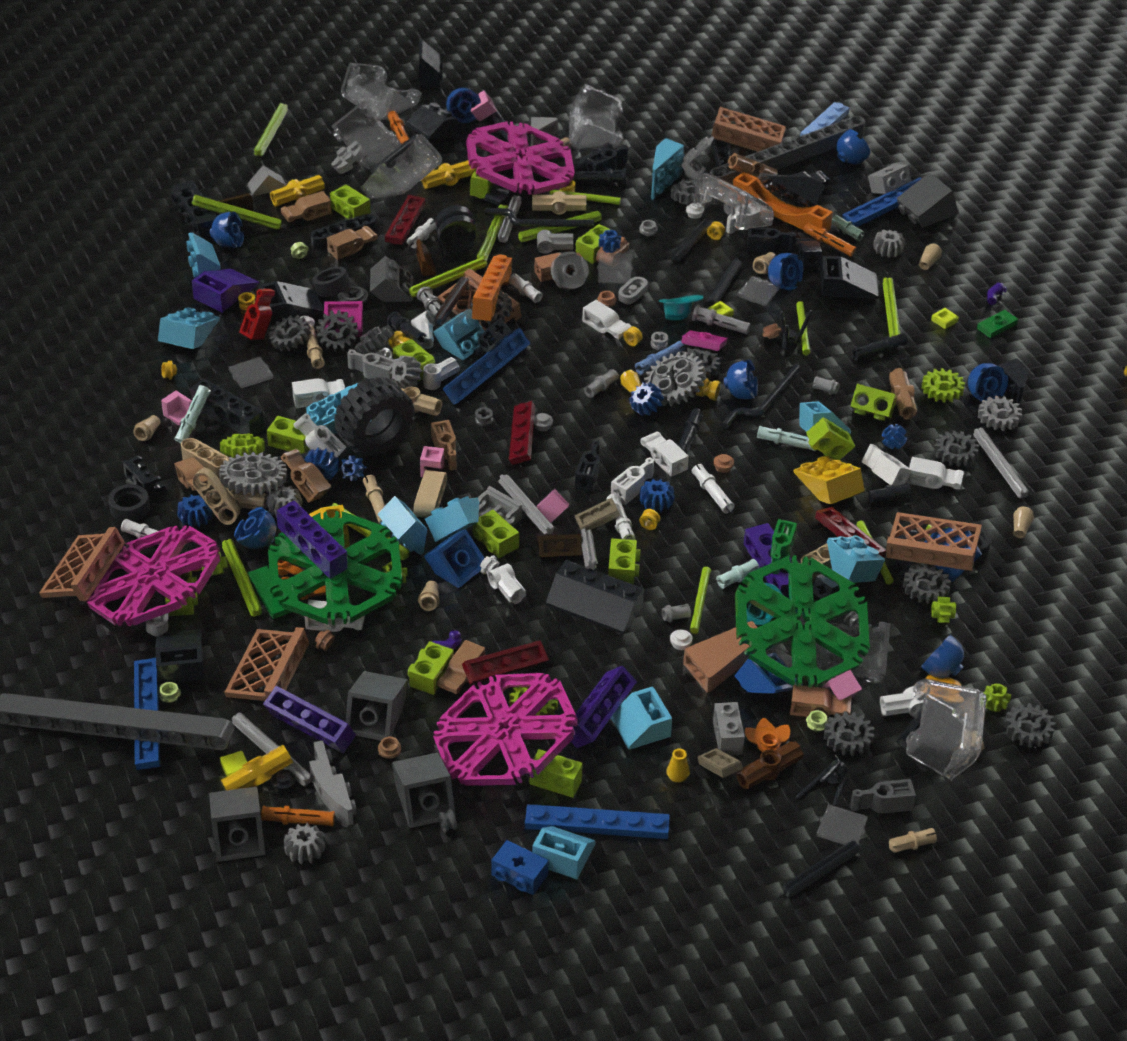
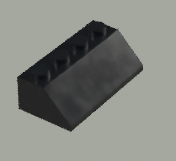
M565 560L555 575L546 606L624 635L643 607L644 588Z

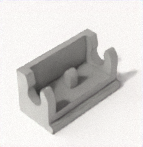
M491 486L478 497L479 503H481L479 505V516L495 510L511 526L516 525L522 520V504Z

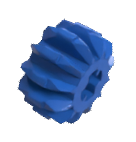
M643 382L640 387L636 386V390L631 392L632 397L629 400L632 409L639 415L644 416L646 414L650 416L653 411L657 412L658 407H662L661 401L664 398L661 389L651 382L648 384Z
M319 447L316 450L311 449L307 456H305V462L313 463L326 480H332L338 472V457L334 456V452H328L327 448L325 450H321Z
M652 479L651 482L645 481L644 486H641L640 501L645 506V509L662 512L663 509L669 510L670 506L673 505L675 495L673 486L669 485V481L662 482V479L659 481Z
M191 494L189 498L183 497V501L178 502L177 515L183 526H198L200 528L201 524L207 525L208 521L212 520L213 512L200 494L197 496Z

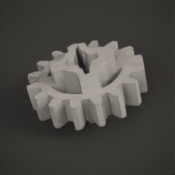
M995 396V399L988 397L987 401L982 400V404L979 405L978 418H981V423H987L986 427L988 428L992 426L994 430L1001 428L1002 431H1005V428L1012 430L1013 426L1017 427L1018 423L1021 422L1022 408H1018V403L1013 404V399L1007 400L1005 396L1002 399H999L998 396Z

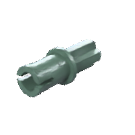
M838 215L832 218V225L842 230L843 234H848L857 241L864 237L865 232L854 226L853 222H848Z

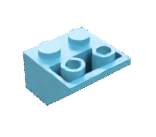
M188 233L189 241H186L188 252H190L188 260L190 267H192L194 278L204 271L221 270L213 245L194 233Z
M470 308L433 331V334L443 349L464 360L479 347L478 338L484 330L478 320L472 319V310Z
M819 401L800 403L799 426L806 432L824 417L851 434V430Z
M394 496L377 514L382 520L381 525L387 527L393 533L391 537L396 536L399 545L403 543V546L409 549L411 553L414 550L422 555L424 553L427 528L404 502Z
M468 496L460 500L455 498L447 503V507H439L431 511V516L425 518L435 542L446 540L479 521L478 498L469 499Z
M859 536L828 538L827 545L833 571L853 583L876 580L885 561L876 549L865 544L864 539Z
M653 686L631 693L611 717L629 750L671 737L672 717Z
M548 826L541 829L533 844L532 852L549 860L548 870L578 879L595 846V840Z

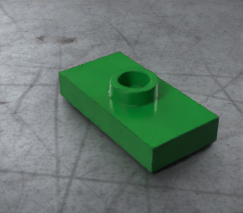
M1003 310L978 323L977 329L989 338H992L1017 325L1018 319L1006 310Z

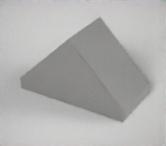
M531 117L532 127L552 136L558 134L557 118ZM531 134V146L538 145L544 141Z
M262 166L248 183V188L253 196L270 193L287 186L282 176L265 166Z

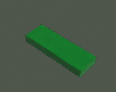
M267 566L247 573L253 588L273 619L292 613V611L282 608V605L278 604V598L282 596L272 597L269 568Z

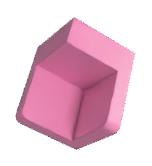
M485 91L479 93L481 103L471 109L472 114L479 122L496 112L492 99Z
M174 391L161 400L163 415L177 425H181L180 421L185 417L192 400L178 391Z
M424 446L420 458V477H423L427 468H444V448Z
M554 489L536 507L551 523L569 506V503Z
M851 670L829 680L822 687L825 689L831 688L839 701L849 696L854 697L862 690Z

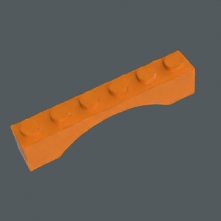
M742 172L733 179L732 197L740 202L748 204L760 198L770 206L769 215L794 225L799 229L804 230L806 224L810 222L821 229H827V232L831 230L832 211L819 205L803 208L787 204L765 189L757 177L746 172Z
M506 255L493 256L473 296L472 319L492 320L501 286L509 284L512 258Z

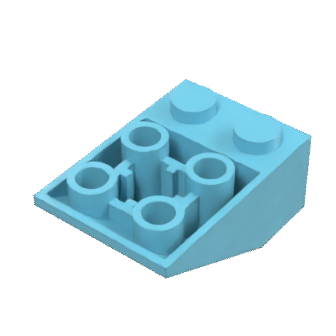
M665 138L656 146L651 199L656 198L683 174L681 164L684 157V145Z
M184 308L182 311L168 314V316L160 318L158 341L195 349L202 346L220 320V317L213 316L211 312L199 313L193 308Z
M358 383L307 406V414L310 416V419L317 426L323 425L333 434L338 433L334 422L337 406L341 404L343 396H346L351 388L354 389Z

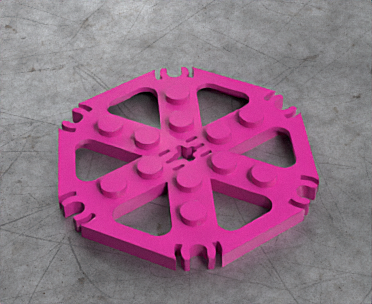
M508 121L476 128L472 131V135L469 134L466 144L471 169L476 168V174L515 193L518 189L519 194L522 193V190H526L528 195L532 191L533 195L563 188L569 185L575 174L571 149L568 146L563 147L564 142L560 141L561 139L525 123L524 127L522 123H519V126H515L513 122H510V125H508ZM504 130L508 135V142L497 139L488 133ZM526 134H533L535 137L548 142L528 147ZM476 147L494 155L480 157L476 153ZM562 157L565 158L566 166L560 167L556 163H551L547 160ZM513 169L514 179L506 178L495 172ZM532 172L550 180L541 183L536 182L533 179Z
M171 526L125 543L126 546L122 547V552L118 553L87 600L90 609L115 626L116 624L121 626L124 621H126L128 626L132 624L137 625L182 608L181 604L187 605L186 598L193 597L195 599L196 594L194 592L201 593L220 561L219 547L216 541L191 526L189 528L184 526L182 530H179L177 526L173 528ZM189 542H195L201 546L179 555L184 545ZM160 543L151 559L140 553L143 549ZM205 567L196 583H187L179 577L187 572ZM117 569H123L129 573L107 582L112 572ZM155 591L170 600L166 605L151 608L143 613ZM126 596L119 609L114 613L105 607L108 602L116 601L120 597Z
M544 673L495 675L496 682L490 676L489 684L482 685L481 681H479L477 684L478 690L475 684L468 689L439 718L437 726L440 731H434L435 736H433L451 779L454 780L457 777L460 784L465 786L516 785L514 777L517 778L519 783H522V775L529 774L531 778L534 777L533 769H535L538 775L573 739L575 731L571 726L578 725V719L561 682L557 678L551 682L550 676ZM509 687H529L509 708L503 692ZM552 699H557L564 711L562 715L534 716ZM475 702L483 704L488 716L459 718ZM555 739L556 743L542 758L533 760L530 758L523 740ZM476 741L458 760L453 761L449 752L450 744L453 742ZM502 750L509 767L508 772L497 776L479 775L480 770Z

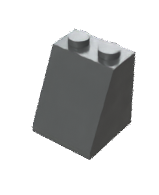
M928 173L897 198L899 211L903 215H908L914 224L917 223L922 228L959 214L952 190L931 173Z
M366 671L361 674L348 691L346 723L349 724L356 736L380 741L385 737L392 736L406 700L408 679Z
M439 753L392 762L395 784L409 828L440 822L439 813L443 812L446 814L450 809L456 818L451 777Z
M257 787L209 793L217 862L265 855Z

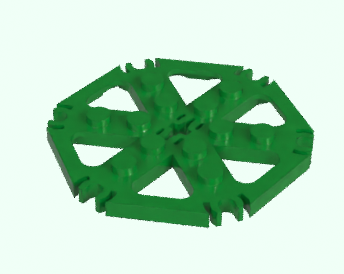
M335 511V517L333 518L328 517L327 512L323 513V519H321V512L312 516L347 551L348 569L329 579L283 532L275 538V544L279 546L270 545V550L268 549L270 592L272 597L282 596L278 598V604L282 605V608L327 625L329 617H331L332 625H335L336 618H342L343 623L347 624V616L350 617V623L392 601L393 597H396V590L392 588L401 589L402 572L399 541H397L396 536L389 538L390 530L387 527L343 511L342 518H339L338 511ZM346 524H354L371 531L370 536L347 548L344 546L343 527ZM386 552L391 554L392 570L390 572H381L364 565ZM284 560L306 568V570L283 580L278 576V561ZM348 584L376 595L359 605H351L348 597ZM326 586L327 604L325 607L317 608L299 601L300 598Z
M789 555L748 573L742 581L743 584L747 585V588L739 585L735 593L736 640L741 638L738 643L739 646L743 644L749 645L750 648H747L744 652L745 655H749L748 659L792 686L796 683L797 687H800L802 679H805L808 682V688H811L814 682L816 688L849 670L857 669L863 661L857 654L865 657L868 653L870 642L867 602L862 604L865 599L864 596L861 598L854 596L859 588L854 587L855 583L812 557L809 560L805 556L802 563H798L796 555H793L791 561ZM781 569L786 570L789 581V598L767 586L763 582V577ZM820 573L837 583L840 590L813 602L812 574ZM749 602L776 619L760 627L751 628L747 624L746 604ZM854 611L858 615L859 636L851 637L828 622ZM801 614H802L803 620L806 621V623L804 624V627H803V624L801 623V621L799 620ZM791 639L792 667H785L767 656L766 650ZM815 643L844 660L843 663L825 671L820 670L816 664Z

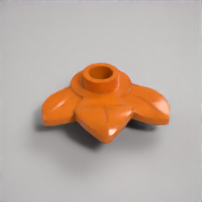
M762 718L757 724L756 729L745 728V737L749 742L756 744L761 752L776 750L780 748V744L788 741L790 728L789 725H781L775 728L766 718Z

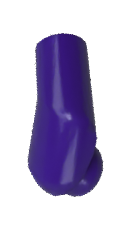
M996 283L988 290V304H996L997 294L1004 295L1003 292L1006 293L1007 287L1003 283Z
M451 631L446 641L432 642L454 650L462 642L460 638L461 633L459 631Z

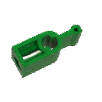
M778 519L772 537L771 563L790 555L795 541L797 523Z

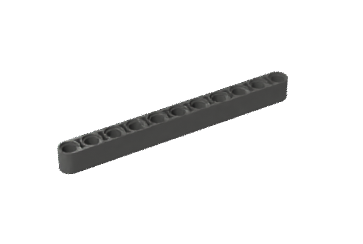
M854 116L748 155L746 158L778 170L837 148L838 139L848 129L859 133L857 137L861 139L864 135L865 119ZM729 163L713 168L710 171L709 188L712 191H723L733 187V179L740 175L741 172L729 168Z
M6 693L0 695V724L217 750L226 749L235 728L231 721L224 718Z

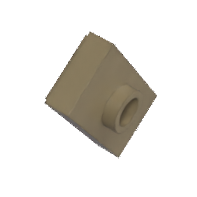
M610 498L575 515V518L581 530L584 528L592 530L621 515L613 499Z
M717 748L698 757L699 765L723 778L743 769L741 761Z

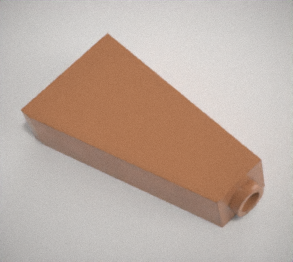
M753 621L747 623L751 628H757ZM736 628L684 649L683 664L707 693L711 692L741 668L749 657L744 652L750 647L748 644L739 646L738 643L741 638L736 640Z

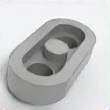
M643 277L631 278L619 289V300L624 304L634 303L647 291V280Z
M168 613L145 621L146 631L152 636H161L167 632L169 623Z

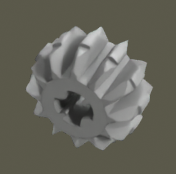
M890 229L889 231L882 230V232H878L875 236L873 246L876 253L881 254V257L887 256L889 258L892 256L896 258L897 255L902 254L905 247V238H903V234L897 233V231H891Z
M403 355L398 359H394V365H391L392 372L389 373L392 375L391 380L404 389L417 386V380L421 379L420 373L423 371L420 369L421 363L412 356Z
M283 485L282 488L269 493L266 504L270 514L276 515L277 518V510L292 501H296L302 507V498L298 489H293L292 486L287 488Z
M308 823L304 827L297 824L296 829L289 828L288 835H285L284 838L286 855L290 856L292 862L299 860L302 865L304 861L308 860L312 864L313 858L320 859L321 852H324V834L319 831L317 825L310 828Z

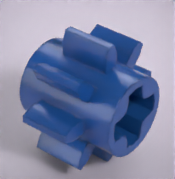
M606 230L603 234H600L599 247H603L604 252L613 253L616 251V248L620 249L621 236H617L616 231Z
M896 424L895 427L889 425L882 433V436L885 438L882 443L888 448L894 449L895 447L899 449L907 441V437L904 436L907 431L901 425L898 426Z
M350 455L349 460H341L343 464L339 470L343 472V478L350 477L351 481H357V477H364L362 473L366 466L363 465L362 458L356 459L355 456Z

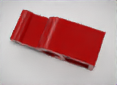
M272 289L257 290L255 303L248 306L239 333L252 340L265 338L272 317V310L269 306L272 297L275 295V291Z

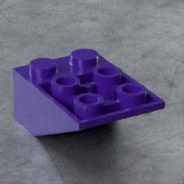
M233 269L204 271L192 280L194 299L222 313L238 301V296L241 293L250 292L259 285L258 281Z

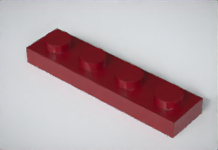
M408 195L385 235V242L403 245L426 204V198Z
M532 401L514 406L509 461L512 465L531 460L535 405Z
M833 507L816 511L815 518L837 537L859 536L864 539L865 544L876 549L879 555L885 558L886 550Z
M539 640L466 660L461 665L471 685L479 681L489 680L490 676L496 678L495 675L510 674L546 664L549 659Z

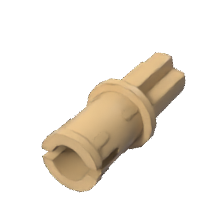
M933 828L916 833L910 831L907 835L890 839L889 848L893 853L907 849L917 850L919 846L936 843L937 836L936 834L931 836L932 833H935Z

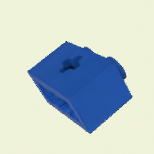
M506 840L491 860L493 876L500 881H505L515 886L520 891H526L532 895L535 894L548 876V859Z

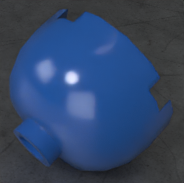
M457 88L448 96L446 107L448 111L452 112L453 116L458 118V122L469 123L476 119L471 109L480 104L481 100L471 89Z
M848 129L838 139L837 155L842 162L857 165L869 158L870 156L868 155L871 154V151L863 138L860 140L857 137L859 133L852 129Z
M225 212L214 219L210 235L219 246L226 249L242 246L244 232H240V226L243 225L239 215L236 212Z
M781 253L771 260L768 267V277L776 288L792 291L796 289L797 286L794 285L797 284V281L801 282L803 263L801 260H798L797 257L799 256L797 254Z
M751 360L734 363L730 366L727 377H724L725 388H729L730 393L735 398L747 400L754 399V396H757V376H753L752 371H755V367Z
M983 363L976 366L968 377L967 384L970 393L981 402L982 400L987 401L988 397L995 399V396L1002 397L1008 386V376L1005 375V370L992 363Z
M263 507L255 508L248 513L250 517L246 521L242 519L239 522L234 533L236 540L251 550L270 546L274 542L277 529L275 519Z
M950 634L923 663L921 668L937 678H946L951 674L955 677L963 668L961 665L964 659L962 645Z

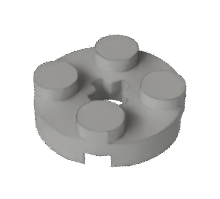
M355 141L347 148H340L337 151L338 156L331 165L339 173H345L354 167L352 164L355 161L359 162L362 159L365 151Z
M564 252L557 256L551 264V275L559 288L567 290L576 289L584 283L589 274L586 260L575 252ZM567 266L574 269L571 275L566 273Z

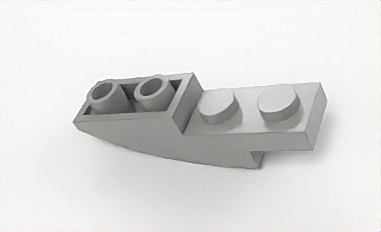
M323 741L314 742L316 760L309 762L313 785L331 812L335 811V815L348 825H352L353 814H357L355 801L349 799V796H351L349 782H344L342 773L336 774L334 766L330 767L329 763H332L330 749H325Z

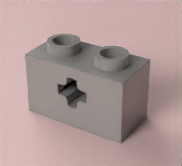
M892 164L868 176L872 193L886 194L911 182L909 167L903 164Z
M715 703L713 725L718 749L730 756L743 755L744 732L738 703Z

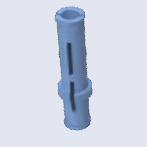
M677 341L656 354L648 355L646 359L635 364V368L640 366L639 369H636L637 373L642 375L651 369L650 366H657L656 361L662 362L663 356L669 358L670 353L673 356H676L678 352L682 353V351H685V347L681 349L680 347L684 346L681 341Z

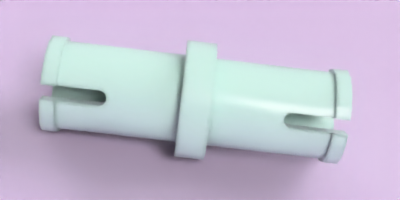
M751 559L740 566L735 565L732 567V570L717 576L716 579L721 580L717 583L724 589L735 582H742L748 573L759 569L757 567L759 564L755 559Z

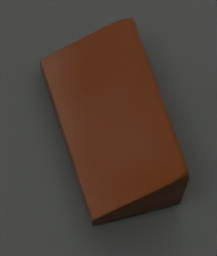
M417 239V257L422 275H436L431 252L420 239Z

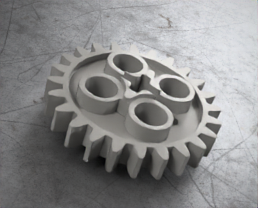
M678 352L676 356L670 353L669 358L663 356L662 362L656 361L657 366H650L652 371L646 372L648 377L644 378L645 383L651 382L661 389L664 398L661 401L662 405L665 406L669 403L672 406L674 402L680 405L681 400L687 402L688 396L694 398L693 392H700L698 386H704L703 381L706 380L705 374L707 372L698 356L695 357L693 353L688 355L687 352L681 356L680 352Z
M254 452L251 455L244 453L243 456L236 454V458L229 457V461H223L224 465H220L219 469L221 483L228 487L229 491L235 489L236 494L243 492V495L251 493L252 496L255 493L263 495L264 491L271 493V489L278 490V486L283 487V483H286L287 478L286 464H283L282 460L278 461V457L271 458V454L263 456V453L255 455Z

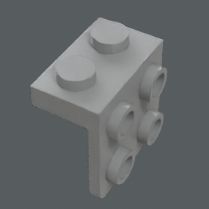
M706 136L695 147L696 150L692 148L682 158L684 162L681 166L689 179L697 180L704 172L705 167L696 157L714 140L713 136L709 139Z

